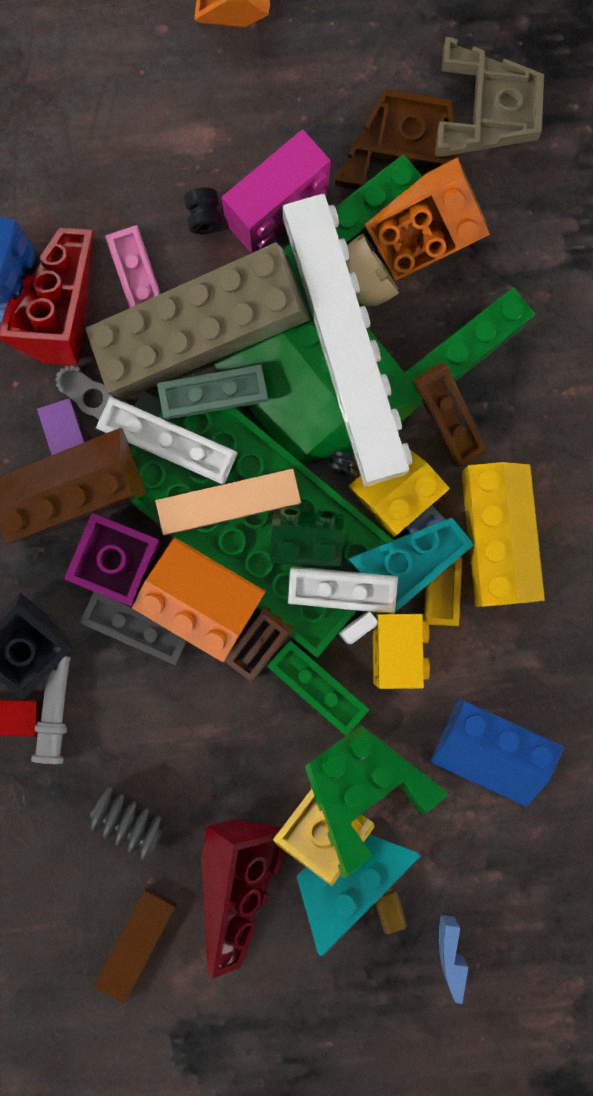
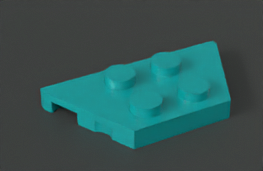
M369 834L364 844L373 857L350 876L343 878L340 875L333 886L329 885L307 867L297 875L316 949L321 957L421 857L418 852Z

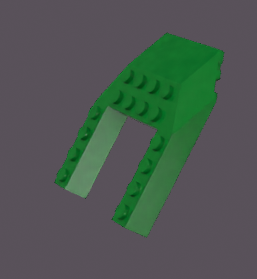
M404 154L335 207L339 220V226L335 227L338 239L344 238L348 245L361 234H364L367 238L371 237L365 223L422 177ZM289 244L284 251L288 254L311 320L215 360L212 364L219 372L262 365L268 402L246 406L275 442L299 462L306 464L311 461L332 458V451L348 454L354 453L292 247ZM514 287L405 373L370 329L366 328L370 341L376 340L381 357V361L377 362L380 375L386 374L389 380L391 395L387 396L390 408L397 409L401 424L424 407L412 383L413 380L438 363L443 362L447 364L456 382L527 326L535 316V312Z

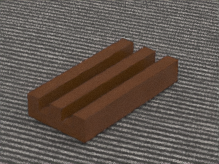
M267 606L224 661L251 683L294 628L289 623L287 625L284 624L280 616L277 615L275 617L271 614L272 610ZM264 620L267 621L270 625L242 662L239 663L235 658ZM275 629L280 631L281 634L252 671L247 669V665Z

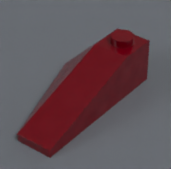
M235 819L206 827L201 860L208 976L212 979L241 967L256 930L252 922L258 907L266 905L270 894L265 890L272 873L278 874L283 862L284 850L273 841L282 827Z

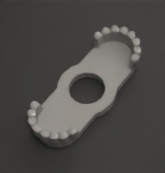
M73 365L70 367L65 366V368H61L60 372L57 373L55 381L59 391L75 401L83 413L94 416L99 420L109 397H113L107 394L105 386L99 382L92 381L81 372L79 367L75 368ZM92 389L101 391L103 395V402L96 408H89L84 402L85 394Z

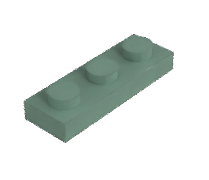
M261 364L157 383L164 420L268 402Z

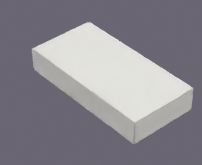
M364 612L341 629L338 634L344 642L353 644L377 626L378 621L371 612Z

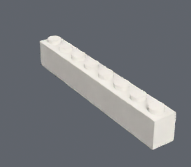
M325 193L283 205V221L364 487L404 476L409 471L408 465L413 463L411 452L407 443L401 444L397 431L402 429L400 416L397 409H391L387 398V396L391 395L389 380L386 374L380 375L377 362L381 361L379 348L376 340L370 341L366 328L370 327L369 315L366 307H359L356 294L360 293V288L355 272L349 273L346 265V260H349L346 241L344 238L338 239L335 227L339 226L336 208L334 205L328 206Z

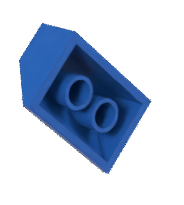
M458 698L430 762L527 807L550 781L564 747Z

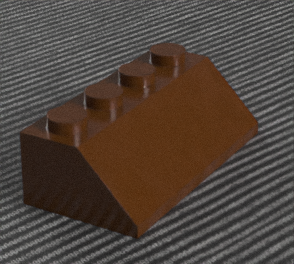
M118 428L0 476V530L5 543L27 541L87 518L91 513L97 514L146 495L145 487L123 428Z

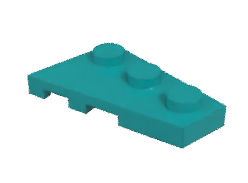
M448 518L348 558V561L358 573L398 576L396 612L475 544L453 518Z

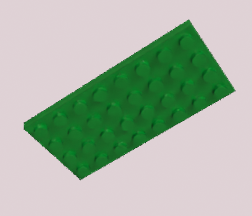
M236 408L166 420L238 453L225 484L293 469L301 504L291 506L292 508H297L302 512L331 510L343 515L344 537L341 568L270 563L273 511L169 534L265 590L266 592L257 608L262 612L267 606L272 610L271 614L275 617L277 615L280 616L284 624L287 625L289 623L294 628L289 635L318 658L357 610L288 604L291 567L358 573L348 561V558L391 542L393 539ZM161 410L158 413L157 417L164 420ZM135 445L130 446L147 493L130 502L160 527L161 524L155 500L222 485Z

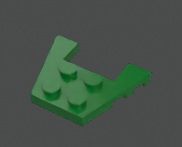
M363 726L358 727L305 766L319 811H323L329 829L327 835L331 847H335L340 862L338 868L343 878L350 876L373 857L352 827V821L397 786L402 789L420 816L427 813L448 796L444 789Z

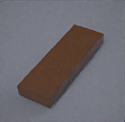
M440 362L412 381L455 466L461 467L487 449L447 364Z
M147 887L145 888L93 988L123 1004L126 1003L177 903Z

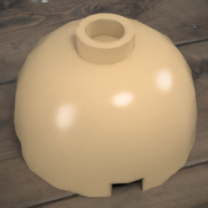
M361 234L347 245L349 260H346V265L349 273L355 272L359 283L360 293L356 294L358 304L367 307L378 306L399 294L392 276L383 261L374 252L375 249L368 238Z

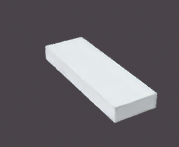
M292 566L290 569L288 604L395 614L398 576Z

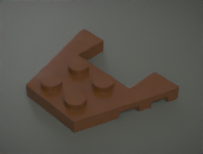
M384 89L365 122L359 138L350 149L345 163L339 169L335 179V186L355 190L361 188L366 184L370 158L395 161L404 154L413 165L434 169L457 157L459 159L458 154L442 157L435 156L439 122L455 123L451 100Z

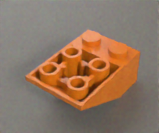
M458 157L422 176L365 223L395 281L490 235L484 215Z

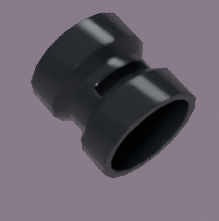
M201 187L185 193V206L190 211L188 226L191 233L198 235L211 234L223 227L221 214L216 210L219 201L215 189Z

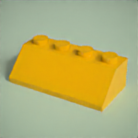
M500 462L468 465L461 471L467 535L475 544L469 549L475 607L545 601L530 464Z

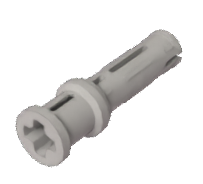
M65 656L46 676L42 718L35 725L38 737L36 754L32 755V762L43 764L63 763L64 757L61 756L63 734L67 733V727L62 722L69 660L71 657Z

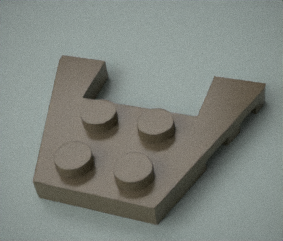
M446 37L443 46L442 71L476 75L473 125L440 121L437 129L435 156L442 157L537 141L542 132L544 74L507 59L500 63L485 57V51L473 46L470 51L458 46L457 39Z

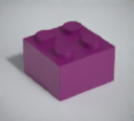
M91 513L64 579L133 606L145 580L153 570L164 542Z

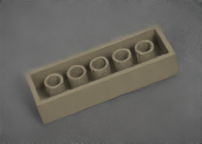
M273 243L85 329L107 394L126 399L156 386L157 383L171 380L311 319L288 254L277 243Z

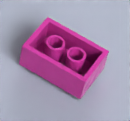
M302 129L221 197L226 226L250 253L273 244L277 238L276 235L285 228L283 205L323 193L327 197L331 160Z

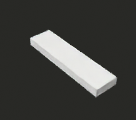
M111 396L96 426L97 429L105 433L123 428L128 443L222 485L225 484L238 454L230 448Z

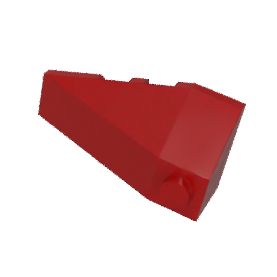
M59 228L40 255V264L32 276H26L22 282L24 288L16 300L11 299L5 308L0 328V340L42 363L78 366L85 326L94 237L93 230Z

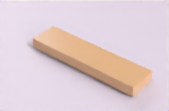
M293 469L155 500L164 536L301 504Z

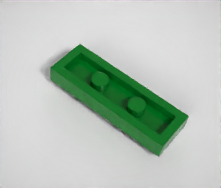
M291 640L287 642L267 665L271 671L345 736L353 730L369 711V708Z

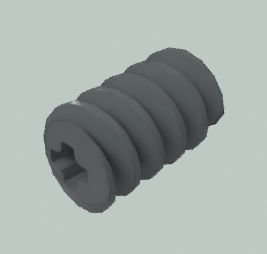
M109 786L90 814L89 819L92 818L91 831L96 832L104 825V839H108L114 833H117L115 845L119 847L129 840L128 853L132 854L141 847L140 860L145 861L152 853L167 825L162 829L159 828L161 821L159 815L148 822L149 809L147 808L136 815L137 802L135 801L123 807L125 795L122 793L114 800H111L112 787Z

